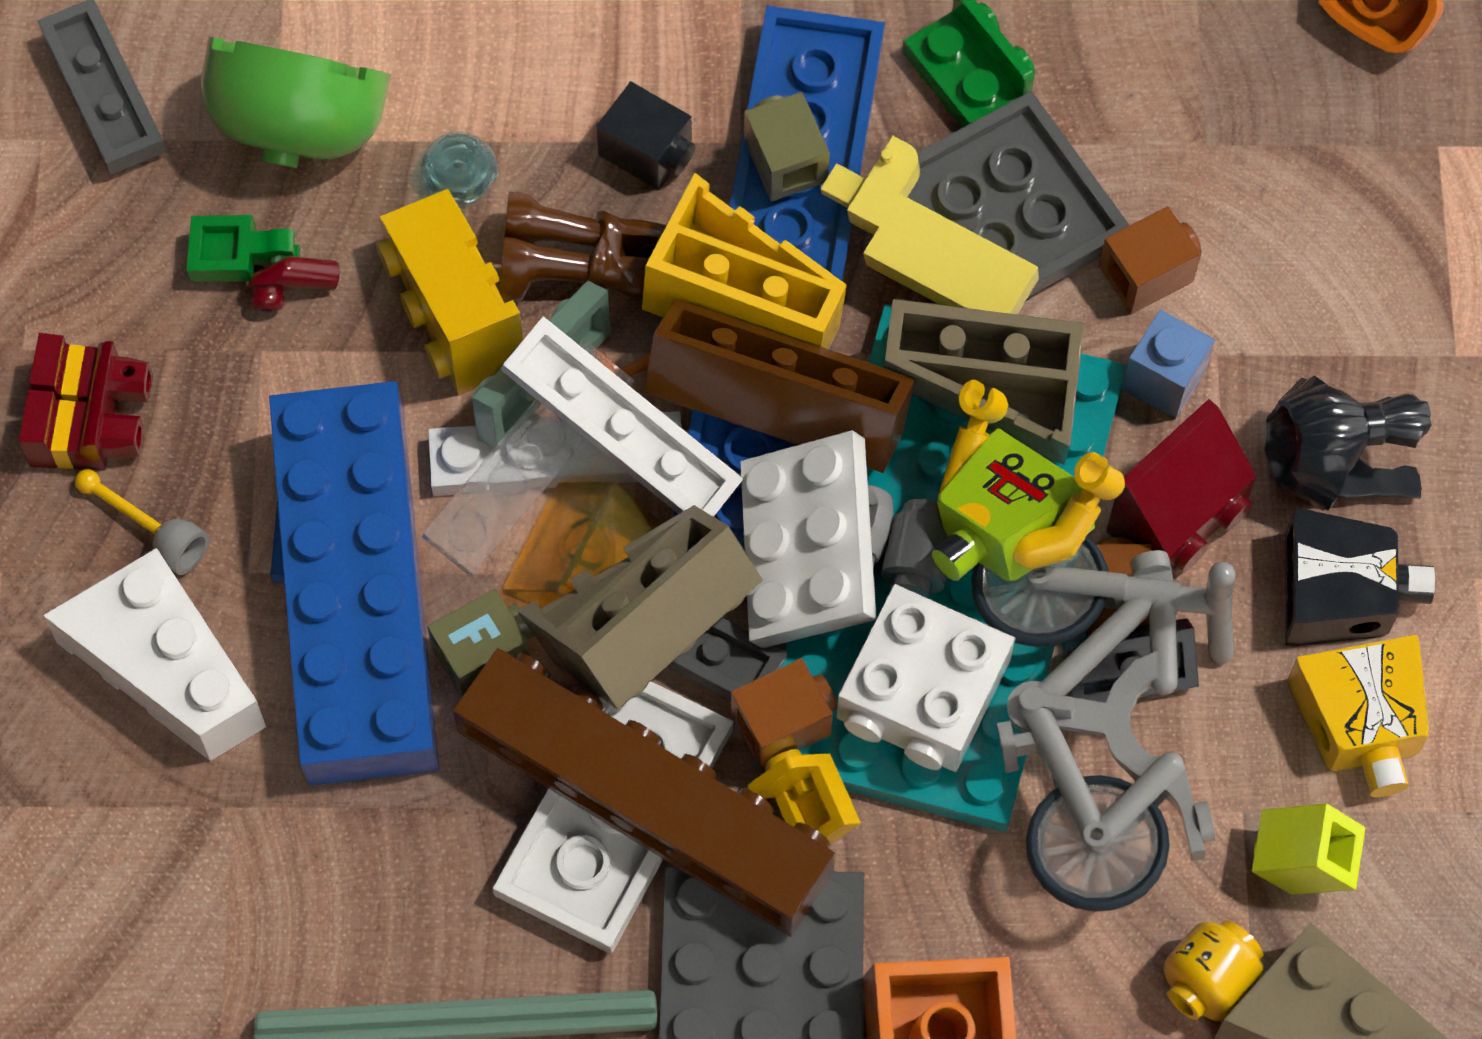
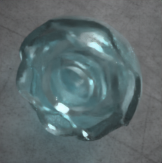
M451 132L440 136L428 146L421 161V174L432 195L449 189L456 203L462 204L476 201L488 191L491 183L497 178L498 166L491 147L485 141L470 133ZM456 163L464 164V166L460 169L453 167V165Z

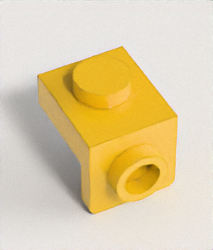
M798 749L782 752L769 759L764 764L766 772L747 785V789L757 793L762 798H775L786 823L793 827L797 822L807 824L823 834L830 842V845L861 824L831 754L802 755Z

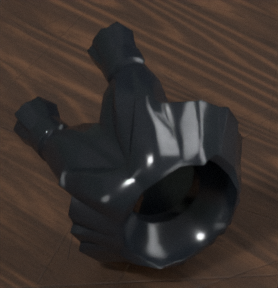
M1315 375L1309 379L1300 378L1278 401L1266 419L1267 438L1264 451L1269 461L1270 478L1285 491L1309 502L1322 511L1325 509L1328 511L1338 498L1374 495L1386 498L1397 496L1420 499L1422 487L1420 475L1416 467L1403 465L1392 470L1372 468L1359 457L1366 446L1383 445L1384 443L1416 448L1420 439L1429 432L1432 426L1428 402L1418 399L1414 394H1402L1393 398L1385 397L1375 402L1359 403L1344 391L1329 386Z

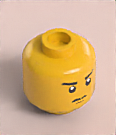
M1223 920L1221 924L1200 922L1169 954L1163 964L1166 980L1171 986L1167 992L1170 1002L1183 1015L1192 1020H1198L1201 1016H1204L1214 1021H1224L1264 975L1263 965L1260 961L1264 956L1263 950L1252 935L1229 920Z

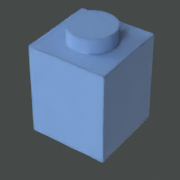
M1160 309L1129 357L1121 390L1176 420L1206 372L1215 339Z

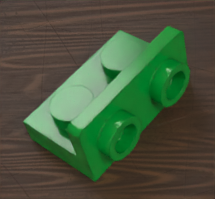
M953 0L950 13L903 40L902 53L962 128L1033 89L1035 68L1032 60L1022 47L1018 45L1013 47L1000 31L995 14L984 2Z

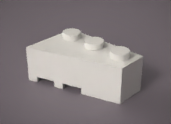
M157 548L43 615L58 645L71 655L74 653L100 673L102 678L114 688L125 692L147 709L149 715L209 761H212L266 728L257 700Z

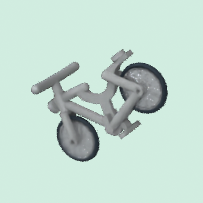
M1086 536L1076 555L1070 560L1033 569L1016 581H1005L981 563H977L973 568L971 588L977 611L988 626L1015 637L1014 643L1032 647L1055 646L1070 641L1085 632L1097 620L1103 608L1117 609L1042 682H1024L1014 688L1007 702L1010 721L997 723L1005 772L1019 771L1018 756L1039 753L1055 787L1039 803L1028 825L1026 852L1034 876L1043 889L1058 901L1075 909L1098 912L1112 911L1132 904L1146 895L1159 880L1167 864L1170 849L1168 827L1161 810L1158 808L1165 799L1174 806L1182 819L1191 862L1204 860L1205 849L1203 843L1215 841L1213 821L1208 802L1193 803L1183 759L1175 752H1167L1160 757L1151 756L1137 743L1131 730V713L1137 699L1147 690L1153 688L1158 694L1168 695L1177 687L1176 614L1178 611L1206 614L1208 649L1211 659L1218 664H1225L1233 658L1232 594L1236 572L1231 564L1218 562L1209 571L1206 588L1183 586L1180 582L1174 581L1169 556L1164 551H1148L1132 558L1130 566L1133 576L1109 572L1102 552L1093 540ZM1149 616L1150 654L1134 660L1113 684L1106 703L1066 696ZM1011 723L1023 733L1013 735ZM1061 730L1105 737L1113 758L1135 782L1131 784L1120 778L1104 775L1082 776Z

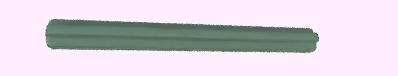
M641 990L261 1011L256 1015L254 1022V1039H501L645 1031L656 1028L657 1004L654 992Z

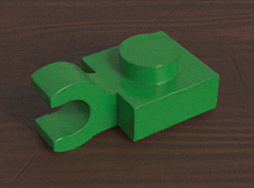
M252 215L191 216L187 273L191 282L250 281L253 276L254 265L268 267L288 256L300 257V246L294 245V230L278 228L256 231V224Z

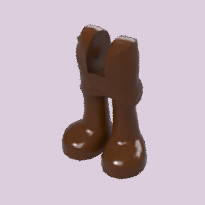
M509 191L499 293L504 303L511 300L514 303H518L523 300L534 282L557 280L582 284L590 281L602 288L618 290L628 296L643 297L645 266L667 225L653 221L618 218L606 211H598L596 219L579 216L542 206L528 194ZM536 241H559L592 246L595 249L592 254L539 246L532 243Z

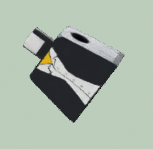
M1294 509L1285 532V645L1299 646L1382 637L1390 633L1398 617L1399 602L1432 603L1435 591L1434 567L1429 565L1399 564L1398 533L1391 527L1312 510Z

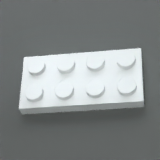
M651 681L643 692L631 698L619 710L599 697V700L606 708L604 712L623 724H626L628 720H634L643 724L660 738V746L679 758H682L684 754L693 755L704 761L711 768L714 767L733 731L732 720ZM548 789L495 883L493 892L495 897L612 955L663 859Z

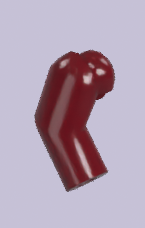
M294 256L285 257L253 274L247 287L249 290H252L250 304L256 311L276 312L284 306L283 291L298 287L334 291L339 282V264L335 260Z

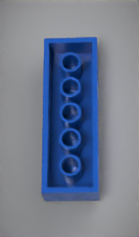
M397 381L269 395L300 766L309 786L440 771L405 414Z

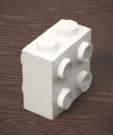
M894 584L838 696L836 718L844 721L845 728L863 740L876 743L883 739L905 749V755L922 767L939 770L943 766L957 772L1007 669L1015 637Z

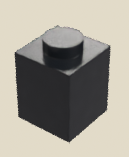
M632 81L628 83L596 126L598 156L657 190H660L672 173L680 175L685 170L695 151V143L692 142V116Z

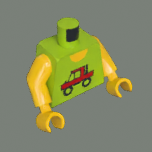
M970 380L964 384L959 394V405L965 413L970 415L967 426L962 425L959 427L938 494L937 504L943 529L948 538L932 551V557L937 567L948 578L958 581L977 563H981L1005 581H1016L1033 569L1073 558L1087 534L1095 528L1094 523L1101 512L1100 507L1097 505L1100 499L1112 500L1117 498L1123 492L1125 481L1120 471L1108 466V460L1095 452L1087 453L1079 459L1075 466L1074 476H1072L1001 429L997 428L991 434L987 433L988 424L996 423L1005 416L1008 402L1001 391L992 388L986 404L980 408V401L985 392L984 384L977 380Z

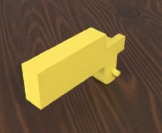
M892 136L866 179L836 163L821 187V193L848 208L847 212L850 223L874 235L863 253L867 266L939 305L1009 314L1019 313L1039 280L1038 266L907 198L920 176L918 155L913 146Z

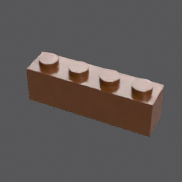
M675 299L653 335L644 393L670 401L678 406L688 407L727 420L737 426L747 427L786 440L796 446L853 430L865 438L867 468L884 474L903 436L916 378Z

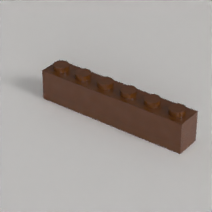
M497 647L453 709L457 733L779 931L792 937L834 872L835 852L828 848L830 842L823 834L801 822H797L794 827L773 815V807L757 793L746 788H740L738 792H735L717 781L716 772L704 761L690 754H684L682 758H679L661 747L660 738L643 724L634 720H628L626 724H623L605 713L606 708L604 704L587 690L573 686L569 691L549 679L551 676L550 672L534 658L524 653H518L516 657H513Z

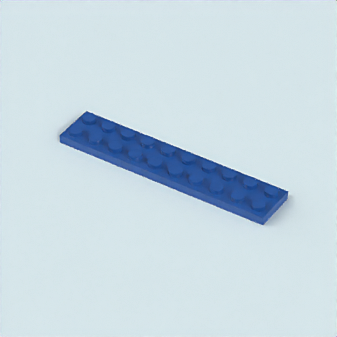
M766 5L747 110L752 109L758 102L771 96L787 97L803 92L830 152L829 174L837 163L861 176L885 22ZM743 130L730 207L736 210L741 206L755 217L754 225L781 244L784 240H787L843 282L852 223L849 221L847 212L848 208L824 196L821 193L823 184L771 202L744 142ZM694 409L692 410L688 434L740 476V461L796 446L786 440L747 427L737 426L727 420ZM741 482L714 517L729 526L745 551ZM674 511L673 517L678 515V513Z

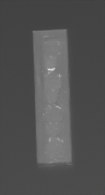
M586 340L580 345L627 385L631 386L634 382L630 376ZM535 399L426 529L422 538L468 576L472 577L586 439Z

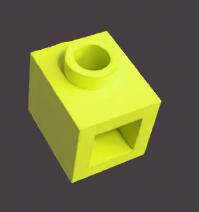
M1327 803L1262 809L1258 836L1254 844L1252 872L1291 895L1356 890L1366 827Z

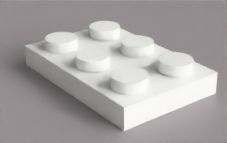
M851 430L740 461L741 477L743 478L741 482L745 553L763 579L760 584L747 594L749 641L761 648H766L876 620L865 438Z

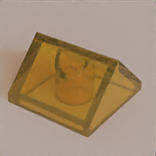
M559 482L505 583L503 594L526 604L535 600L540 609L575 589L570 580L571 578L586 569L590 571L593 577L599 575L628 557L623 547L663 523L615 482Z

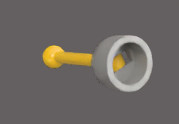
M84 469L76 475L75 486L78 491L83 494L94 493L154 534L152 540L153 549H158L170 569L176 574H187L197 566L205 555L210 536L208 532L193 522L173 519L160 524L101 484L100 477L95 471Z

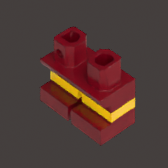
M38 333L29 382L32 390H28L18 441L29 466L105 471L108 457L140 456L143 440L141 417L115 414L118 400L148 402L153 381V373L149 362L118 356L113 341L101 342L98 344V347L67 344L63 335Z

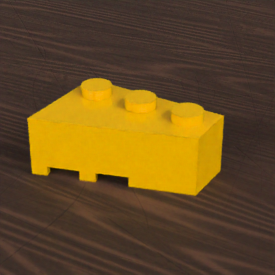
M694 173L645 266L642 310L664 318L674 300L679 299L830 349L840 328L847 285L787 240H784L781 244L754 225L755 217L741 206L736 210L729 207L709 192L710 184Z
M445 189L380 216L384 240L376 243V248L388 276L393 277L399 274L407 291L400 293V298L412 326L416 328L424 325L432 341L424 346L438 379L449 376L459 396L478 388L485 378L494 376L523 341L521 316L513 300L504 303L495 283L500 281L491 262L484 263L476 247L478 242L474 232L449 189Z

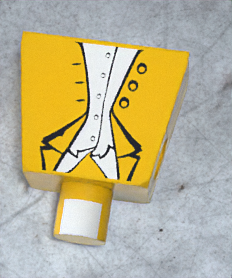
M1417 634L1297 657L1287 679L1289 688L1326 766L1332 771L1362 766L1370 796L1372 797L1390 796L1407 789L1409 783L1402 758L1419 754L1429 734L1421 650Z

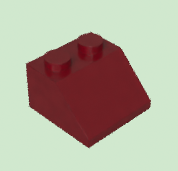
M1208 399L1124 476L1125 487L1123 492L1114 499L1106 531L1113 538H1128L1134 544H1152V551L1168 553L1172 571L1176 567L1182 572L1190 569L1207 551L1209 543L1206 539L1220 526L1226 531L1233 529L1253 506L1249 496L1257 475L1221 410L1213 401Z

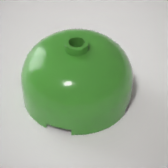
M209 36L201 75V94L208 115L224 134L239 143L262 148L261 161L297 168L300 156L318 160H330L344 157L361 148L373 136L380 124L391 74L365 67H360L359 69L326 58L242 41H236L235 44L224 41L221 38Z

